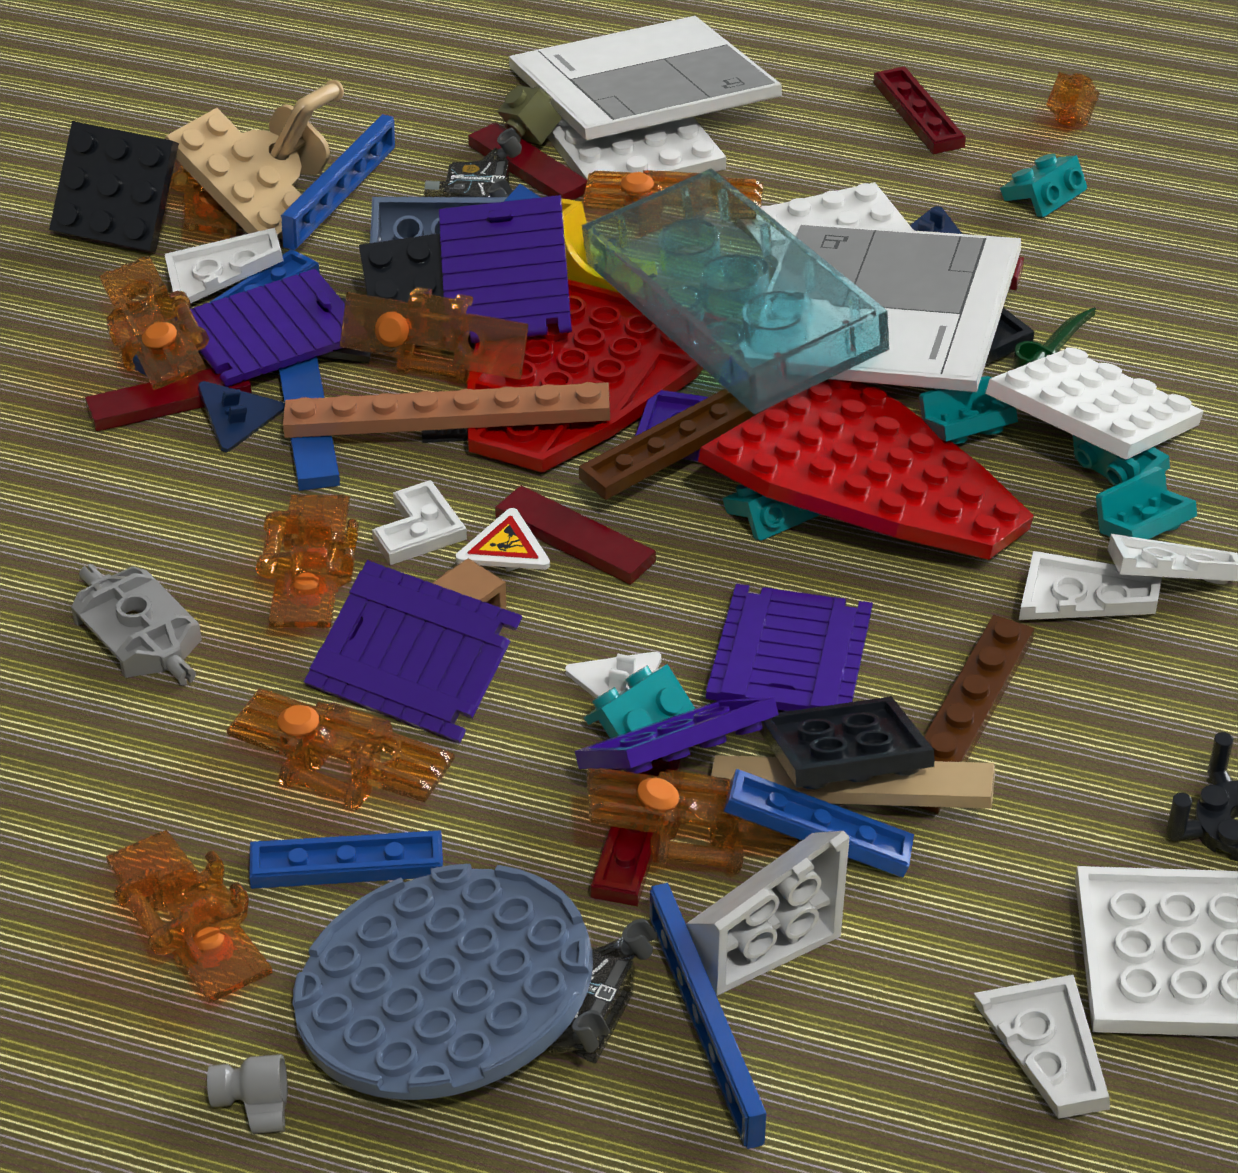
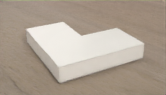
M431 480L393 492L394 504L404 519L372 529L373 542L389 565L467 540L466 527Z

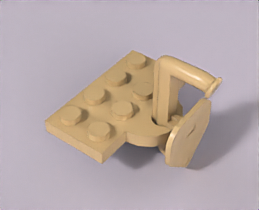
M329 80L324 86L299 99L294 107L288 104L278 107L269 122L270 132L250 130L241 133L218 108H215L166 135L165 139L179 143L176 160L248 234L275 228L279 240L283 237L281 215L302 195L294 187L300 174L317 175L321 173L330 157L327 141L309 120L314 110L330 101L336 102L341 100L344 95V89L339 81Z

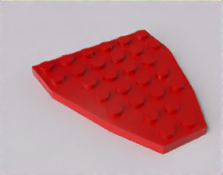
M568 279L572 332L560 334L558 323L547 324L548 335L476 343L467 381V389L608 382L610 421L468 428L469 452L542 473L614 436L643 415L648 399L661 390L677 392L697 378L726 336L727 321Z
M818 378L794 392L793 396L773 404L703 445L698 458V462L767 498L895 538L988 560L1029 531L1034 517L980 463L953 442L941 440L922 418L901 402L887 396L883 390L869 387L861 382Z

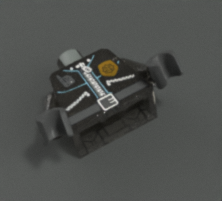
M513 128L506 129L497 138V142L501 146L500 149L494 148L479 161L453 162L449 165L446 181L426 180L424 197H508L513 190L510 187L509 160L506 157L514 158L521 153V138Z
M637 919L629 923L625 927L621 938L604 946L592 947L593 969L587 995L571 1024L546 1049L550 1054L558 1055L572 1052L589 1062L597 1063L633 995L634 961L632 960L634 956L640 960H646L652 954L653 947L649 941L655 940L657 934L645 919Z

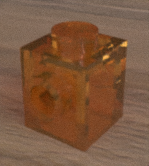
M1061 72L1058 73L1046 104L1056 117L1055 121L1069 127H1075L1076 123L1084 126L1088 125L1100 95L1091 78L1078 73H1073L1072 76Z

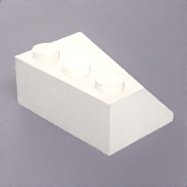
M844 831L812 833L686 923L717 996L841 937L849 836Z

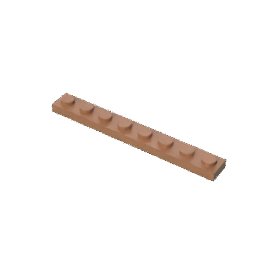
M585 382L570 385L546 384L533 387L462 389L439 392L422 391L419 393L402 394L382 393L365 396L303 397L285 400L283 430L285 438L610 421L609 383Z

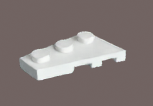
M275 228L165 254L177 309L284 261Z
M1111 534L1108 552L1121 575L1203 579L1215 584H1227L1228 581H1238V553Z
M1033 551L1019 620L1155 614L1162 577L1121 575L1113 564Z
M1074 975L974 993L975 1006L1058 1119L1110 1109L1109 1094Z

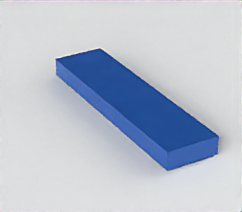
M735 770L730 782L724 812L799 840H804L812 833L844 831L849 836L848 858L899 877H904L910 864L914 834L745 771Z
M441 830L250 842L249 879L251 889L387 881L399 878L403 880L416 879L430 875L431 868L443 866Z

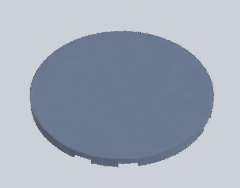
M471 864L431 868V874L407 882H403V879L399 878L363 896L339 914L320 933L308 950L310 957L303 971L299 972L296 976L292 1004L295 1009L297 1029L308 1054L318 1067L339 1083L358 1092L390 1099L420 1100L452 1096L480 1088L512 1074L543 1053L561 1036L580 1010L587 995L593 969L592 947L581 913L572 900L549 881L524 870L497 865L495 870L472 869Z

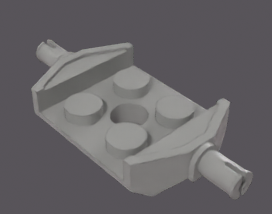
M87 564L88 569L86 566L82 567L79 577L89 587L77 593L71 606L74 623L79 626L84 622L120 661L122 675L128 678L170 671L181 685H187V680L191 683L195 679L196 672L184 659L202 640L200 624L147 570L132 566L112 576L110 574L103 576L93 564ZM132 610L139 612V614L133 615L126 613Z

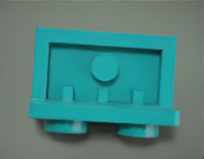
M1047 154L1037 158L1034 161L1035 166L1032 168L1022 169L1012 174L1013 180L1000 187L1004 201L1031 198L1037 217H1045L1087 189V184L1077 155L1056 158L1055 154Z
M990 376L981 377L977 392L935 389L919 395L922 419L941 440L946 442L951 441L954 444L963 443L968 440L969 435L976 433L985 435L996 434L1004 430L1003 426L1018 422L1015 407L985 394L989 380L993 378Z
M1072 435L1075 459L1083 467L1091 468L1106 477L1115 486L1154 467L1163 468L1165 472L1170 468L1169 456L1155 447L1147 449L1129 459H1123Z
M1154 467L1096 495L1099 531L1109 537L1111 534L1150 539L1165 531L1175 530L1182 523L1197 516L1195 500L1167 490L1165 469L1160 467Z
M742 484L736 487V493L722 498L728 514L748 517L753 537L756 540H764L821 515L767 498Z
M668 664L654 671H651L648 665L625 679L629 687L620 693L614 687L594 699L592 703L596 709L583 718L588 725L599 720L608 736L613 738L696 708Z

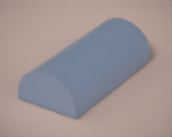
M372 197L370 243L439 234V209L504 202L507 197Z

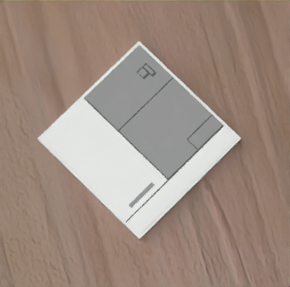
M696 16L509 56V67L531 88L539 87L550 96V103L559 115L587 141L782 96L781 83Z
M797 222L741 357V371L755 373L767 366L778 375L977 392L1020 255L1021 238Z

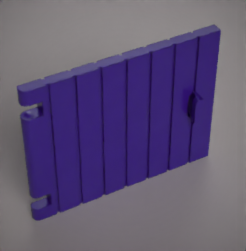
M561 195L439 209L447 346L460 345L459 334L470 333L471 343L548 335L547 324L558 323L560 334L572 332Z
M316 269L284 278L281 281H274L264 286L247 290V292L243 291L231 295L229 298L225 297L215 300L210 304L206 303L193 309L184 310L175 315V320L181 327L188 325L184 329L185 333L215 373L221 374L220 379L226 387L242 382V380H248L261 374H266L369 339L367 329Z
M367 560L362 571L359 572L349 592L350 594L324 644L320 647L309 668L310 670L304 680L305 685L455 743H461L466 729L455 725L459 714L471 719L474 717L511 642L499 634L503 626L517 630L523 617L520 614L501 609L495 605L462 595L456 591Z
M736 584L706 689V699L719 701L775 697L777 709L784 711L853 702L873 603L859 601L858 608L846 606L845 598L762 587L760 594L749 593L750 585Z

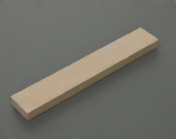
M715 755L708 790L710 800H726L731 779L735 770L739 769L831 804L992 809L995 765L994 763L934 761V767L919 769L917 773L903 776L890 773L873 776L871 780L866 782L843 780L830 782L825 787L819 789H806L794 785L777 757Z

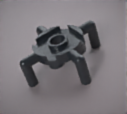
M1220 732L1215 735L1208 766V775L1213 785H1208L1202 789L1194 820H1188L1192 798L1186 793H1177L1173 796L1166 834L1170 840L1175 842L1199 838L1211 851L1216 853V849L1219 848L1231 853L1230 860L1238 862V820L1233 819L1238 818V781H1232L1227 771L1234 739L1229 733Z

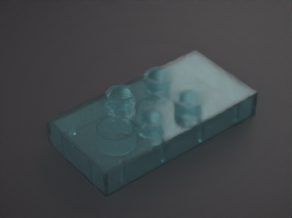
M712 168L582 225L587 263L753 414L890 350L887 310Z

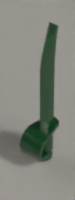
M1091 308L1066 320L1043 345L1034 341H1024L1017 344L1014 353V369L1057 353L1086 321L1095 316L1096 308Z

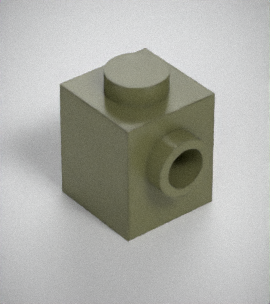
M518 85L507 94L505 102L497 111L506 122L504 125L506 129L513 128L521 139L536 144H542L562 119L551 105L550 96L539 87L531 88Z

